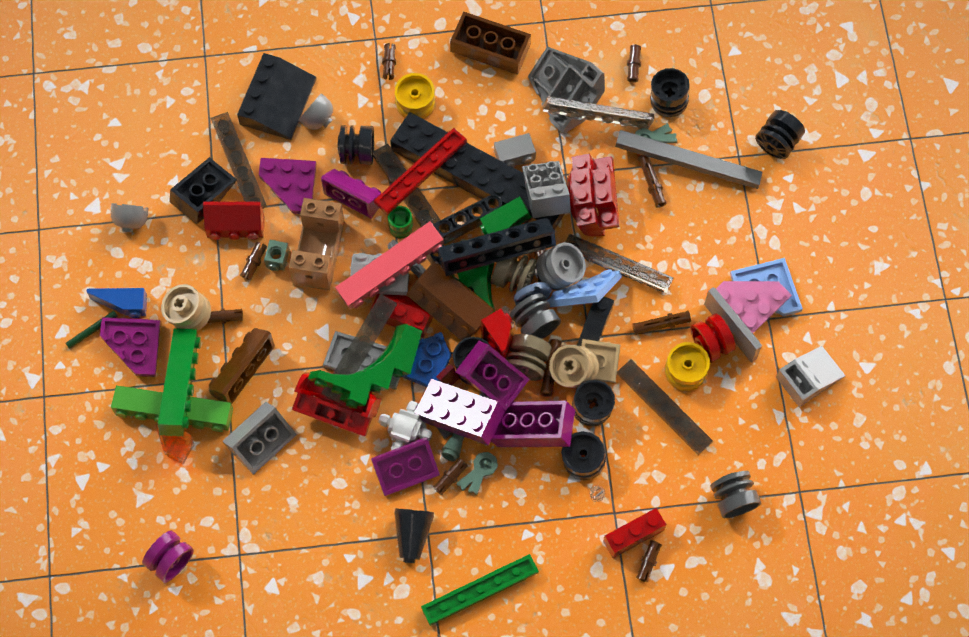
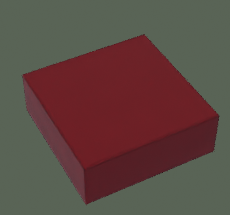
M449 364L436 378L439 382L452 386L459 379V375L456 373L455 368Z

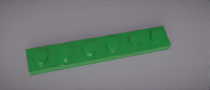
M528 554L422 605L421 609L429 626L538 574L539 571L531 555Z

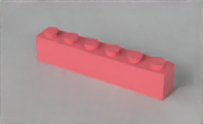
M429 221L335 287L336 291L349 309L353 307L356 309L364 303L363 300L370 296L372 298L380 292V288L393 284L396 281L395 278L400 274L402 276L407 274L413 265L423 263L427 259L426 256L430 253H437V248L442 247L444 239L431 221Z

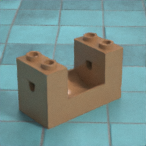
M304 198L300 213L302 231L297 251L292 250L289 263L292 283L297 286L330 291L345 223L342 204Z

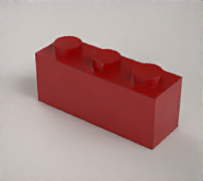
M656 507L604 535L603 543L612 558H615L665 531L667 524Z

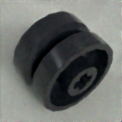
M581 431L572 434L570 447H562L561 454L564 468L575 479L584 481L593 479L600 475L605 467L604 445L600 438L591 432Z

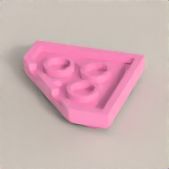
M723 281L716 288L752 333L792 296L778 281Z

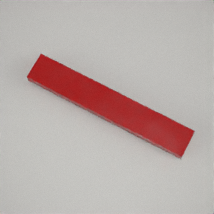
M453 128L374 200V204L388 215L467 143V139Z

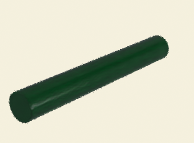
M113 310L104 317L117 318L118 316ZM102 318L67 341L65 344L68 348H72L99 330Z

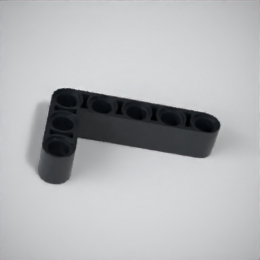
M490 195L434 223L433 226L444 239V244L482 225L480 218L502 207V200L497 195ZM495 205V206H497V207H496V208H491V207H489V206ZM457 222H464V224L459 225ZM441 230H447L448 232H447V233H442V232H440V231H441ZM433 252L426 256L430 264L434 261L440 264L439 256H434Z

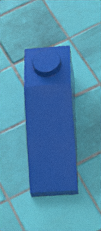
M89 288L86 290L91 300L131 318L146 316L147 293L145 288Z

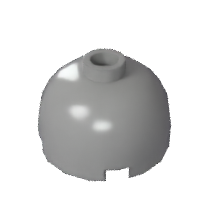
M321 93L298 121L311 130H318L322 126L326 128L333 120L331 118L333 113L331 101Z
M111 203V219L116 226L122 228L123 232H133V229H139L144 226L148 218L149 208Z

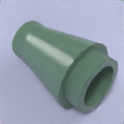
M453 433L442 448V457L448 461H456L460 457L464 437Z

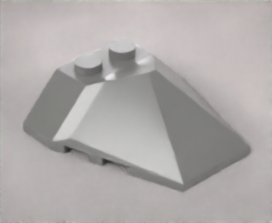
M548 46L528 75L536 94L540 96L543 102V108L547 110L550 116V122L563 134L585 122L605 92L604 72L594 63Z

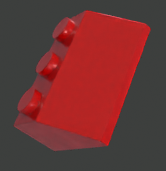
M203 202L204 228L207 238L214 240L221 238L232 240L239 238L251 240L264 238L265 217L261 202Z
M377 294L370 309L371 319L395 328L399 325L408 324L422 330V338H425L433 319L428 312L407 295Z
M500 308L481 320V338L486 340L496 352L507 360L506 357L509 354L512 336L511 323L513 321L507 312L504 313Z

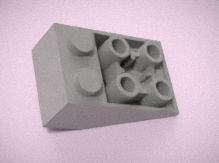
M559 161L522 166L533 218L571 213L569 191Z
M820 346L779 369L776 378L798 407H801L843 379L846 375L824 347Z

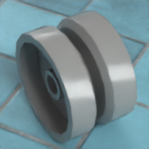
M563 242L544 251L538 257L536 268L542 282L548 283L551 289L560 290L579 281L584 276L586 264L583 254L576 246Z

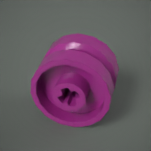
M172 530L160 536L151 545L142 560V564L150 571L156 570L155 575L163 583H167L175 578L185 568L194 553V549L186 542L180 543L181 538Z

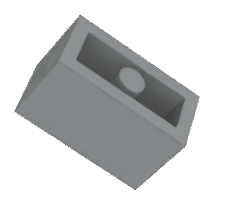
M529 133L494 142L496 158L513 168L520 164H530L536 159V151Z

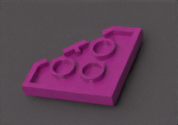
M261 158L259 178L271 188V191L283 201L293 214H300L304 198L313 199L317 164L316 161Z
M102 317L101 339L136 376L156 377L160 320Z

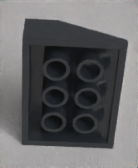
M263 53L238 111L239 124L292 140L299 123L298 120L304 111L317 77L280 57Z

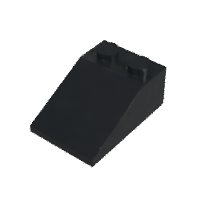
M209 157L170 189L169 202L194 223L198 224L204 219L203 202H220L236 183L237 179Z

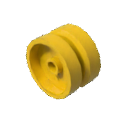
M410 73L398 80L394 93L398 112L404 118H406L409 112L422 119L428 117L435 108V87L433 82L421 73Z
M692 342L677 344L671 349L665 364L667 381L673 387L682 391L697 389L703 384L710 366L709 356L702 346Z

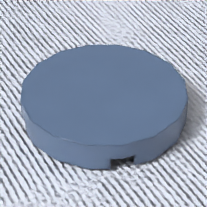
M534 283L519 290L514 296V301L518 305L524 299L538 293L544 294L547 300L552 290L548 283Z

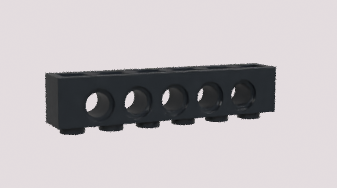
M543 218L437 248L439 262L445 276H450L556 246L555 231L548 218Z

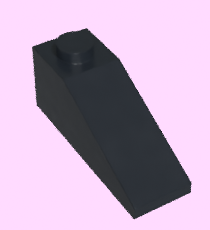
M603 297L599 302L592 303L577 343L578 346H582V339L600 341L613 310L614 300Z

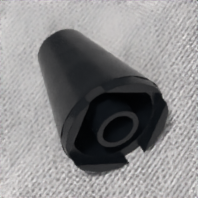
M395 508L394 515L399 558H403V562L415 563V560H420L434 518V512Z

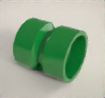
M397 206L388 214L389 231L394 237L406 238L412 233V213L405 206Z

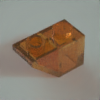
M157 422V424H156V429H157V432H158V435H159L158 422ZM185 431L184 436L159 435L165 455L184 465L195 445L192 436Z

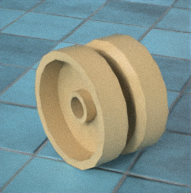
M180 284L171 288L165 294L161 304V311L163 317L176 328L197 329L198 331L207 324L211 315V305L208 299L194 287Z
M564 345L553 353L550 360V372L552 378L558 384L564 387L578 388L582 383L596 379L599 372V363L596 355L591 350L578 345Z

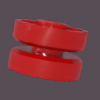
M714 313L706 317L705 323L699 321L691 325L690 330L695 344L702 346L707 352L710 363L720 359L721 353L728 355L735 351L734 337L730 328L719 314Z

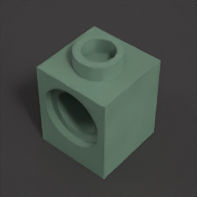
M269 240L264 258L268 269L272 271L285 270L290 252L288 243ZM274 255H281L278 259L272 258Z

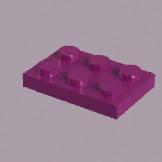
M426 437L371 458L384 496L440 475Z

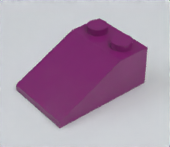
M478 341L456 370L458 375L489 399L499 402L504 410L508 409L529 381L528 377L492 347L481 341Z

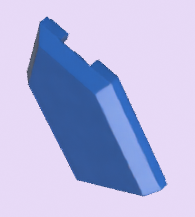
M442 332L419 341L411 374L402 376L403 378L428 387L431 379L438 381L436 376L447 367L451 359V353Z

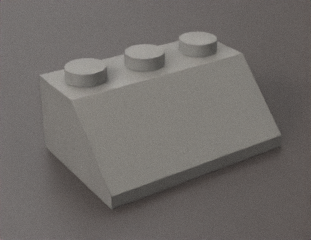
M353 254L350 276L382 254ZM410 271L403 276L400 274L390 286L386 287L385 285L380 288L378 294L406 295Z
M265 402L222 442L254 475L297 434L278 410Z

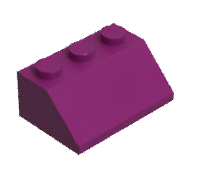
M332 169L321 177L325 195L370 219L374 217L379 209L374 204V200L381 194L379 189L368 187L362 180H355L342 170Z

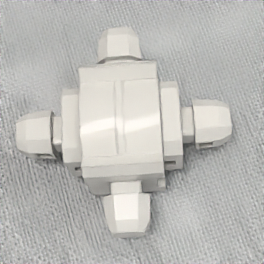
M410 401L406 410L400 409L399 414L394 412L392 418L390 415H380L378 423L386 428L388 426V433L392 437L391 440L395 441L392 443L391 450L415 442L418 438L423 439L426 437L430 441L432 432L426 428L422 429L423 424L419 419V415L415 414L419 403Z

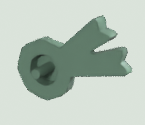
M668 123L653 132L646 128L635 132L636 135L663 143H677L678 141L676 133L670 134L673 129L669 127Z
M489 452L478 454L473 461L474 470L456 483L457 486L461 487L462 491L471 484L468 492H474L475 495H478L483 477L494 474L498 467L497 459Z

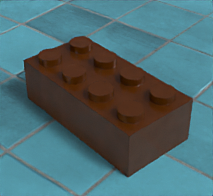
M463 11L450 40V52L518 75L531 45V34Z

